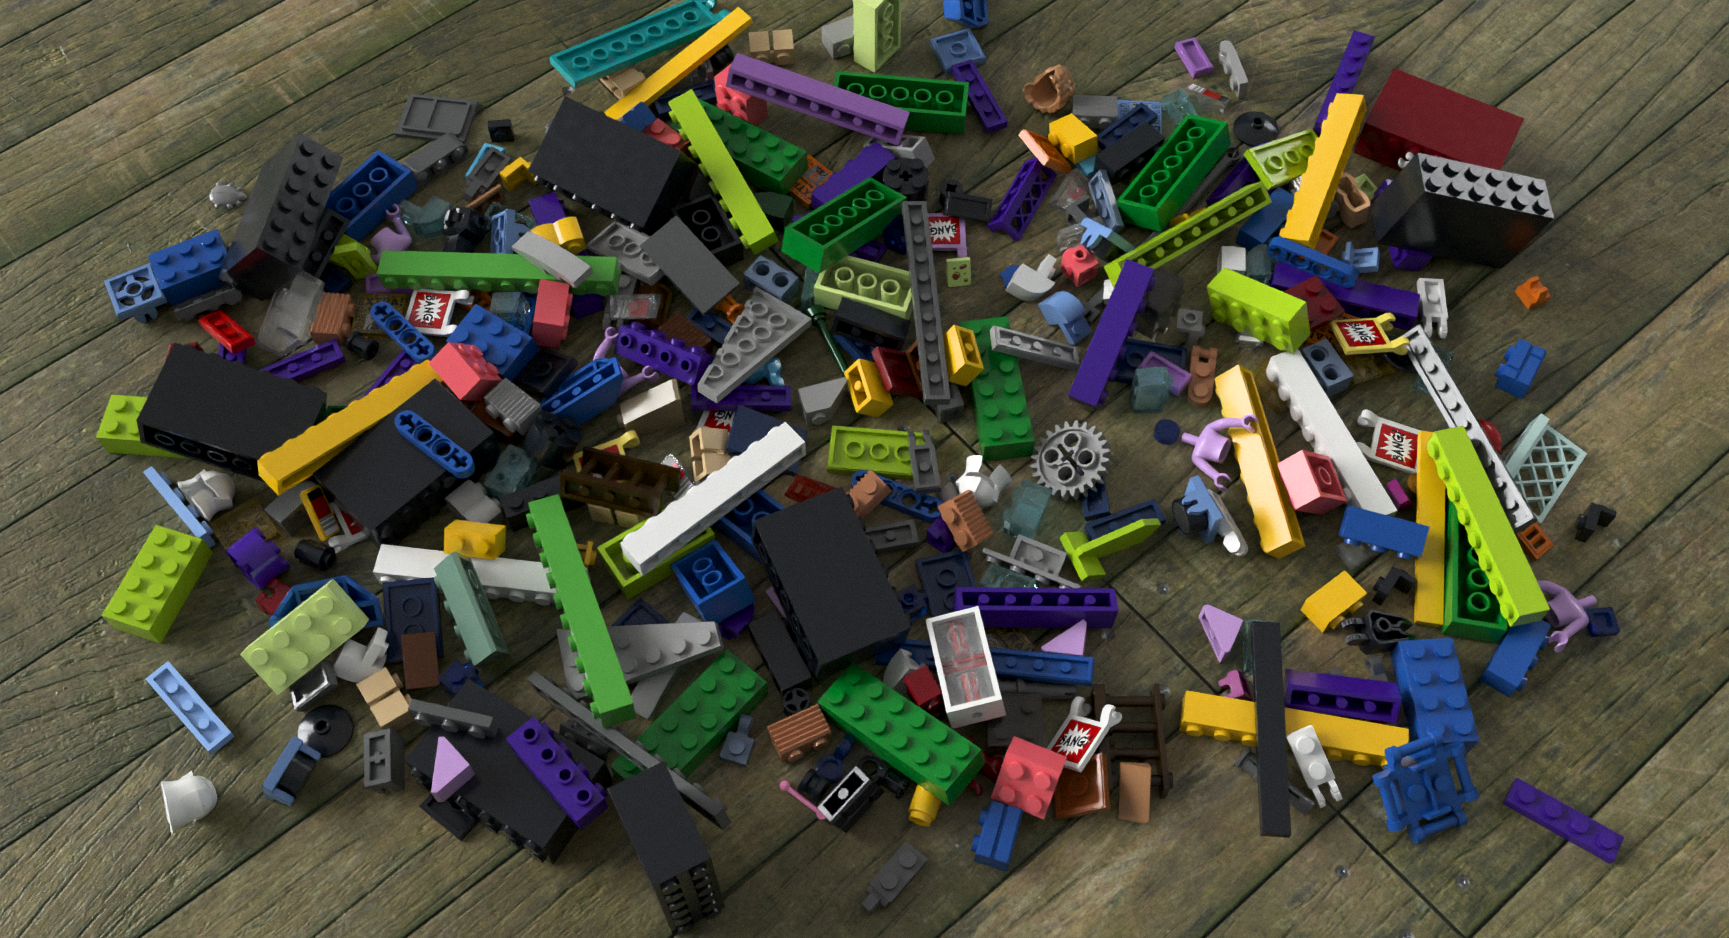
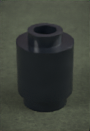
M313 539L301 540L294 551V556L300 563L320 571L328 570L336 562L335 549Z

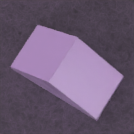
M1204 605L1198 617L1219 663H1223L1232 648L1243 620L1211 605Z
M1084 619L1043 645L1041 652L1084 656L1087 622Z
M439 737L431 793L437 802H444L475 775V772L445 737Z

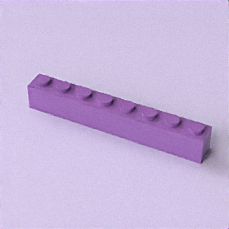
M739 53L736 54L729 68L726 87L895 145L900 143L910 113Z

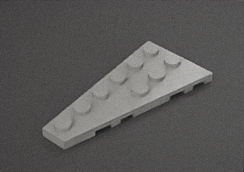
M755 286L750 300H747L742 314L738 315L724 339L722 348L718 349L716 358L708 366L699 381L698 392L718 403L811 326L812 318Z
M715 621L606 627L627 685L724 650L719 626ZM556 629L568 690L574 695L575 701L578 703L581 700L591 699L592 695L586 696L582 680L586 679L585 674H579L574 658L578 657L577 651L571 652L567 636L571 635L570 630Z

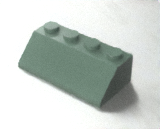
M456 551L451 553L434 568L437 575L434 577L437 588L445 594L447 600L444 601V605L448 614L454 616L457 624L454 625V630L460 640L463 639L467 649L464 650V654L470 665L473 664L474 667L483 668L511 654L471 558Z

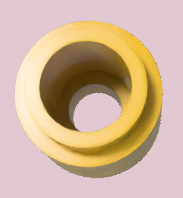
M917 785L908 809L910 813L908 819L917 825L929 827L931 822L935 821L941 800L920 785Z

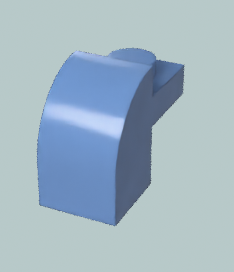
M1054 292L1038 304L1048 325L1059 324L1070 345L1076 344L1092 332L1082 314L1086 311L1084 306L1069 292Z

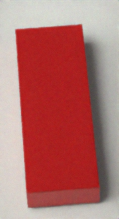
M221 309L198 319L201 327L232 354L256 344L254 337Z

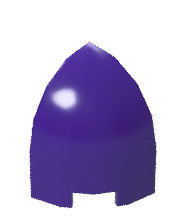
M940 515L928 528L926 542L940 552L948 553L956 546V542L949 527Z
M754 603L718 623L722 637L730 640L732 637L737 639L748 628L749 622L753 621Z

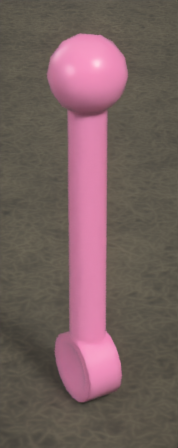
M787 780L780 783L779 787L782 791H788L817 813L816 815L820 820L827 819L817 806L790 787V783Z

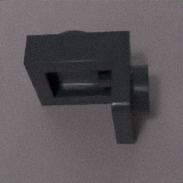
M1591 503L1583 514H1579L1575 522L1574 528L1578 529L1575 539L1585 543L1595 532L1597 525L1608 527L1616 517L1617 512L1608 509L1604 505Z
M1392 566L1386 578L1380 576L1372 590L1376 591V594L1371 601L1381 606L1393 587L1408 594L1416 579L1411 577L1408 572Z

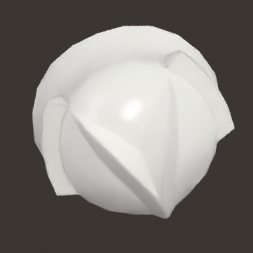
M969 456L966 460L965 473L955 482L956 488L960 494L971 490L974 499L977 500V504H979L981 509L989 506L991 508L996 507L1000 492L1012 482L1010 475L1005 468L999 465L990 477H987L980 472L983 456Z
M202 470L192 479L177 482L189 503L208 522L218 511L233 508L232 500L235 494V484L226 473Z
M192 771L179 780L161 781L162 798L172 835L191 821H197L205 817L216 805L217 794L212 782L202 776H193Z

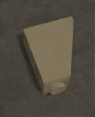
M676 378L620 403L621 414H617L619 428H625V432L635 430L637 435L684 426L685 420Z

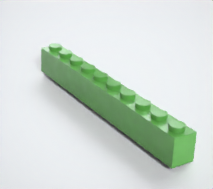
M382 250L377 276L383 287L389 289L478 290L482 292L504 291L507 293L528 292L535 294L538 293L540 279L569 284L568 293L607 296L618 294L621 268L617 257L576 256L590 265L593 272L575 288L564 279L560 281L549 272L547 274L543 273L519 254Z
M559 494L528 502L530 513L526 514L527 522L530 529L535 528L536 533L532 535L536 548H542L543 551L539 553L543 569L548 568L550 573H546L550 589L555 588L557 592L553 594L557 610L562 609L564 613L560 615L564 631L570 630L571 635L567 636L571 652L577 651L578 657L574 658L578 673L585 674L586 679L582 680L586 696L592 695L594 701L590 703L594 720L600 718L602 727L606 728L634 719L636 716L633 700Z

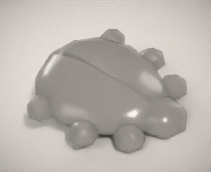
M218 182L211 190L209 197L210 201L215 204L216 209H219L221 206L232 209L234 204L241 206V201H245L247 195L242 192L243 189L241 187L235 189L233 183L222 185L221 182Z

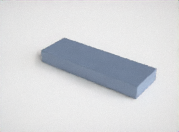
M1099 169L1088 183L1100 224L1118 234L1124 227L1107 171Z

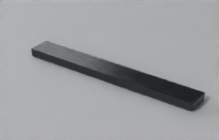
M1252 621L1251 642L1260 836L1289 838L1291 836L1280 623Z

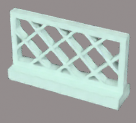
M1542 413L1527 425L1503 460L1527 503L1538 502L1540 513L1538 516L1535 514L1538 519L1536 522L1538 525L1543 522L1587 455L1585 451L1547 424L1550 419ZM1544 433L1552 438L1554 446H1545L1542 437ZM1547 451H1556L1559 462L1550 463ZM1563 451H1570L1576 456V459L1566 462ZM1531 452H1540L1543 463H1533ZM1561 467L1563 479H1555L1552 468ZM1544 468L1547 480H1538L1535 469ZM1528 469L1531 480L1522 481L1519 470ZM1540 485H1549L1552 495L1543 497ZM1523 486H1533L1536 497L1526 498Z

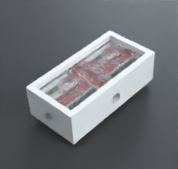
M979 606L925 619L951 728L954 729L1006 716Z

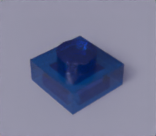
M1613 607L1585 610L1589 618L1587 629L1590 637L1616 636L1620 632Z

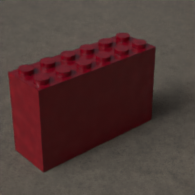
M1394 68L1363 126L1353 153L1400 172L1402 168L1399 167L1398 161L1400 158L1404 161H1409L1406 159V153L1408 152L1413 153L1414 156L1418 152L1501 170L1524 118Z

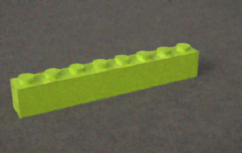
M691 89L669 101L668 104L672 111L668 113L675 125L679 123L682 127L678 131L684 142L690 141L691 146L688 148L694 159L699 158L702 162L698 166L704 177L710 176L712 181L709 182L713 193L715 195L719 193L722 197L719 203L724 212L730 211L732 217L729 220L735 231L740 229L743 235L739 238L745 249L751 248L754 255L779 242L775 231L693 90Z
M1263 181L1239 189L1103 266L1113 288L1126 259L1156 269L1270 204L1272 201Z
M1464 425L1434 431L1427 443L1428 454L1430 457H1433L1437 466L1438 476L1440 479H1443L1447 487L1448 498L1457 509L1459 522L1464 525L1468 533L1469 544L1474 547L1479 557L1480 568L1485 571L1489 579L1490 590L1496 595L1500 603L1502 616L1507 619L1510 627L1541 621L1549 612L1550 607Z

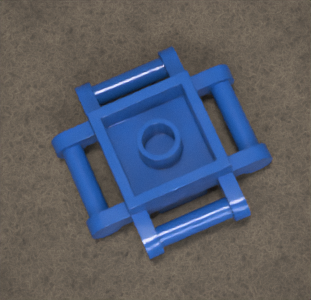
M1437 729L1427 732L1425 737L1402 746L1386 748L1385 757L1388 764L1383 766V771L1372 776L1374 785L1379 788L1386 811L1388 831H1400L1406 826L1409 837L1414 844L1424 842L1426 837L1450 827H1460L1467 824V817L1461 809L1460 803L1474 801L1479 798L1478 790L1476 787H1473L1464 754L1466 749L1464 743L1455 742L1443 747L1444 738ZM1450 757H1453L1462 788L1458 791L1455 789L1447 761ZM1449 812V815L1421 827L1419 826L1418 820L1423 818L1431 820Z

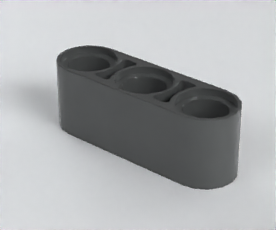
M446 133L406 159L402 165L412 171L417 186L421 187L462 161L468 154V147L453 133Z

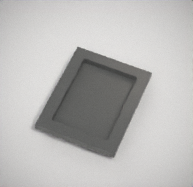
M409 93L395 131V136L435 141L442 135L451 132L465 144L479 103L473 100Z

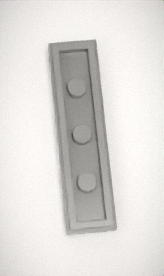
M993 326L990 329L993 351L1073 371L1080 367L1076 346L998 326Z

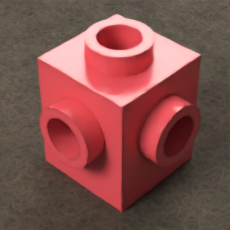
M1080 244L1064 252L1060 268L1062 274L1069 278L1076 287H1079L1096 277L1099 263L1095 259L1094 254Z

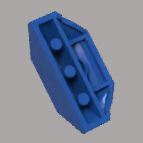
M943 0L944 18L949 21L971 28H980L989 24L987 0Z
M616 357L611 359H595L569 375L548 399L545 397L540 403L542 410L561 417H572L576 420V427L608 409L617 402L623 380L619 360Z
M348 575L292 586L269 619L270 628L332 579L338 583L369 618L363 628L383 625L384 618L379 597Z

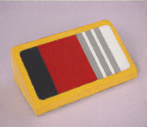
M315 485L301 491L299 496L320 540L324 541L338 533L340 527L321 486Z

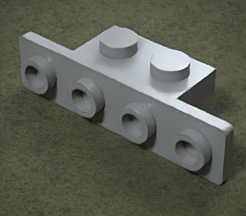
M1020 534L1017 536L1009 557L983 547L982 553L987 556L985 560L1000 566L1002 561L1011 565L1010 570L1024 575L1026 571L1035 575V580L1047 585L1052 581L1060 584L1059 588H1082L1079 584L1059 577L1067 557L1066 552Z

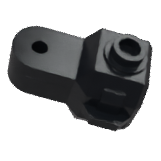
M458 207L448 210L441 232L446 237L442 252L474 253L476 245L484 239L488 218L470 207Z

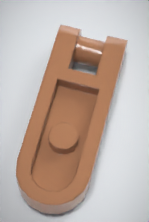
M1199 345L1192 346L1189 373L1193 377L1187 385L1186 399L1195 408L1206 407L1212 398L1218 348L1210 347L1209 349H1203ZM1199 358L1207 359V363L1199 362Z

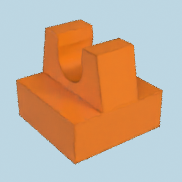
M1538 276L1529 278L1524 284L1517 286L1514 291L1527 309L1546 303L1551 297L1547 287L1541 284Z

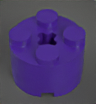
M255 527L231 545L225 552L233 564L241 569L244 573L243 575L258 590H261L267 586L272 578H277L291 566L284 557L278 556L281 551L271 540L265 542L266 537Z

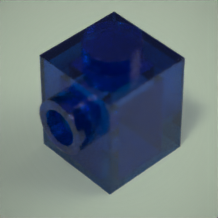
M458 659L438 678L444 691L453 698L468 679L483 687L477 676L479 671L469 662L464 665Z

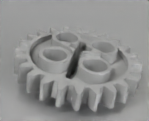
M1075 420L1073 427H1071L1066 421L1063 429L1055 425L1056 432L1052 433L1047 430L1048 438H1039L1042 446H1034L1038 454L1031 456V459L1035 462L1030 465V468L1035 472L1032 476L1038 481L1037 485L1047 495L1052 493L1055 499L1062 496L1065 501H1068L1070 495H1072L1075 500H1078L1079 493L1088 497L1087 490L1090 488L1096 492L1097 489L1094 484L1096 482L1104 484L1101 476L1110 474L1105 467L1112 466L1113 464L1108 459L1113 456V453L1108 449L1111 445L1105 440L1106 437L1102 432H1099L1096 426L1090 427L1087 422L1081 426ZM1078 441L1075 446L1071 447L1073 442ZM1060 445L1066 449L1083 470V476L1078 474L1058 449ZM1058 457L1055 462L1051 463L1053 458ZM1092 458L1090 463L1085 464L1086 460ZM1072 474L1070 479L1065 480L1067 475Z

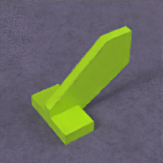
M343 234L328 261L348 269L356 280L366 278L367 274H377L378 266L370 258V250L346 234Z
M1158 518L1141 519L1090 542L1084 531L1065 532L1059 539L1081 581L1101 580L1106 575L1098 560L1099 558L1142 543L1161 523Z

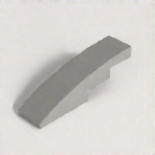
M529 231L511 246L513 251L543 273L547 274L549 272L560 281L564 279L575 288L593 272L590 265L569 251Z
M683 612L676 621V623L703 622L686 612ZM687 663L640 680L631 695L635 713L652 720L663 696L668 695L679 672L684 671Z

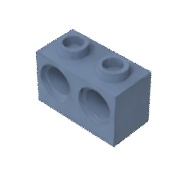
M761 255L743 274L745 289L753 293L755 286L786 304H789L799 292V277L794 272L783 269L775 261L766 259Z
M1327 339L1301 349L1300 353L1327 397L1348 389L1354 375Z

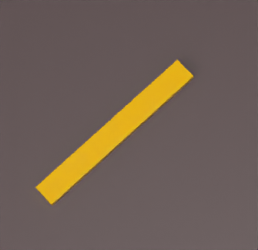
M737 7L604 113L606 116L617 120L639 102H644L649 106L752 25V18L741 8Z
M1421 430L1418 433L1416 523L1430 527L1422 556H1415L1414 624L1441 628L1444 625L1445 483L1438 476L1436 463L1427 451V443L1434 432Z

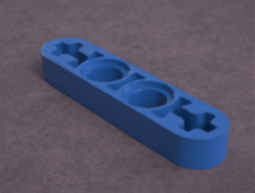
M1283 237L1272 238L1267 247V253L1273 259L1314 276L1317 275L1319 278L1344 288L1353 287L1359 277V271L1354 266ZM1296 255H1300L1306 260L1300 259ZM1319 264L1325 265L1329 269H1324Z
M378 302L372 306L370 314L374 322L414 361L421 364L427 359L431 361L437 355L433 344L389 303ZM381 313L387 314L388 318L385 319ZM398 323L403 324L400 329L395 331L391 330V327L393 325ZM417 337L413 343H405L407 338ZM422 348L427 355L421 354L419 349Z
M405 410L395 417L394 422L398 432L454 476L467 478L474 473L475 463L471 455L415 412ZM412 422L415 430L413 431L412 427H410L408 424L403 425V423ZM423 433L433 434L429 441H419V437ZM447 446L451 448L447 455L440 456L437 454L441 447ZM457 458V460H458L461 464H465V463H466L467 466H466V467H463V466L458 467V465H457V463H456V461H455L454 459Z
M859 470L853 474L851 479L852 489L853 485H857V482L864 478V474H868V471ZM877 475L893 491L891 496L885 497L879 504L931 524L941 515L938 506L943 503L938 498L928 494L915 495V489ZM910 496L915 498L916 503L913 506H906L902 500ZM921 502H924V505L921 506V510H919ZM933 507L937 508V512L934 511L933 514L928 513Z

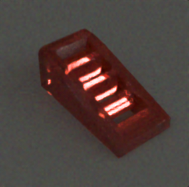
M797 474L787 489L785 497L800 503L813 498L816 492L821 495L837 488ZM799 484L804 485L799 493L795 492ZM808 488L812 489L808 496L804 495Z

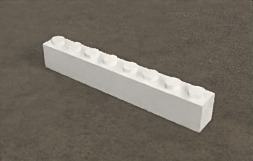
M1297 349L1294 354L1286 351L1272 356L1266 369L1267 377L1271 382H1274L1280 399L1286 402L1292 419L1298 422L1304 439L1310 442L1314 453L1330 457L1348 501L1345 504L1394 517L1398 510L1300 351Z
M786 422L779 427H773L764 438L750 444L741 455L732 457L726 466L719 471L712 472L700 485L690 488L685 496L678 501L671 502L662 513L649 518L644 526L636 532L627 534L620 543L624 556L644 576L806 455L805 441Z
M381 544L373 573L381 585L384 582L431 578L437 576L434 568L450 554H444V551ZM469 557L473 562L488 599H498L500 597L509 598L514 602H524L526 600L534 601L540 605L555 604L553 594L557 592L555 588L550 589L546 573H550L548 568L543 569L541 562L499 557L495 560ZM585 567L588 578L591 580L588 569Z

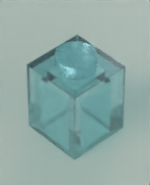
M494 292L489 312L509 324L525 325L526 317L530 313V305L521 292Z

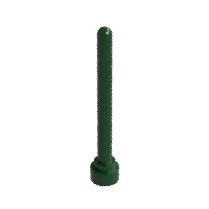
M814 305L806 311L805 315L812 318L811 324L819 329L842 376L845 377L844 371L849 366L826 324L827 314L822 305Z

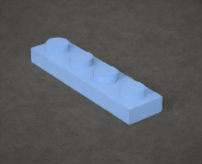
M152 466L146 469L143 473L193 534L203 539L209 548L214 546L216 543L210 536L214 533L205 521L201 523L197 521L196 518L200 515L191 504L185 506L182 503L186 498L177 487L173 490L169 487L172 482L163 471L158 474Z
M169 661L146 678L147 682L211 755L235 737Z

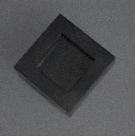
M511 119L488 121V130L492 143L515 141Z

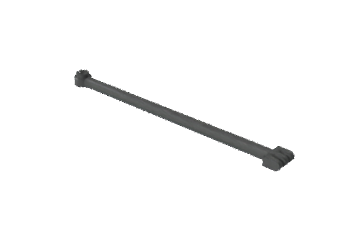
M1229 146L1221 160L1208 172L1174 217L1187 213L1229 167L1239 163L1242 154L1240 149H1237L1234 158H1232L1236 147ZM1168 223L1162 232L1154 231L1142 244L1172 228V225ZM1104 285L1088 303L1082 299L1080 300L1086 310L1082 313L1085 319L1088 315L1090 316L1087 320L1089 326H1092L1100 317L1101 312L1097 309L1104 303Z

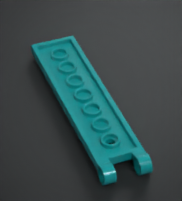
M686 0L551 55L550 64L576 89L700 37L731 12L728 9H723L714 15L711 10L716 6L717 0Z

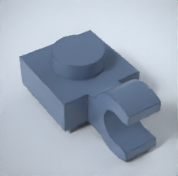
M742 714L737 733L728 731L719 756L720 760L747 768L755 745V739L749 737L754 721H752L753 717Z

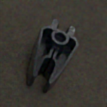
M1370 610L1361 618H1350L1341 622L1342 629L1353 630L1356 633L1345 638L1346 644L1359 646L1360 651L1365 655L1390 652L1398 641L1416 639V635L1405 633L1406 630L1413 626V623L1401 615Z

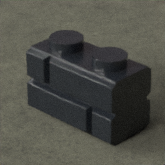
M855 764L817 805V808L834 826L847 833L885 791L869 774Z

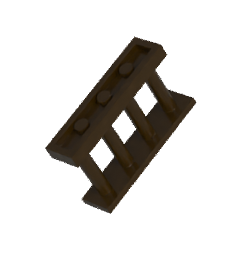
M584 446L582 469L580 472L577 473L564 469L560 474V497L651 518L662 513L664 490L678 493L681 468ZM591 473H596L604 475V478L594 477L590 475ZM617 478L629 482L628 484L616 482L614 480ZM640 484L651 486L653 487V489L650 490L638 486Z
M1093 684L1090 694L1092 720L1100 722L1102 709L1107 704L1114 705L1115 707H1151L1152 722H1119L1110 727L1095 750V754L1103 753L1107 757L1109 799L1113 789H1117V786H1119V775H1116V772H1112L1111 762L1133 759H1156L1157 775H1151V786H1159L1160 799H1165L1169 790L1173 789V774L1168 772L1162 716V710H1165V694L1160 693V685H1153L1150 696H1110L1109 693H1105V684ZM1112 733H1154L1155 748H1114V746L1109 745V736H1112Z

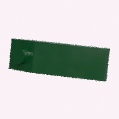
M775 192L752 193L773 230L784 233L785 227L788 226L794 213L793 197ZM730 211L725 213L727 217H732Z

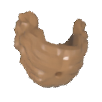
M1058 64L1055 67L1047 68L1042 74L1036 76L1033 82L1026 83L1022 92L1025 94L1027 102L1033 105L1035 109L1040 110L1042 113L1047 111L1052 114L1068 105L1072 95L1075 93L1076 86L1071 71L1065 66Z

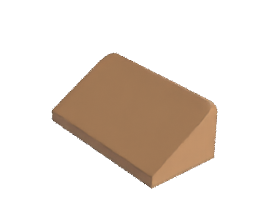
M498 184L465 207H470L482 215L487 214L505 201L501 185Z
M1120 762L1118 819L1149 823L1151 767L1149 763Z

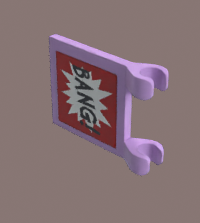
M928 213L932 251H957V258L967 257L965 219L945 216L943 213Z

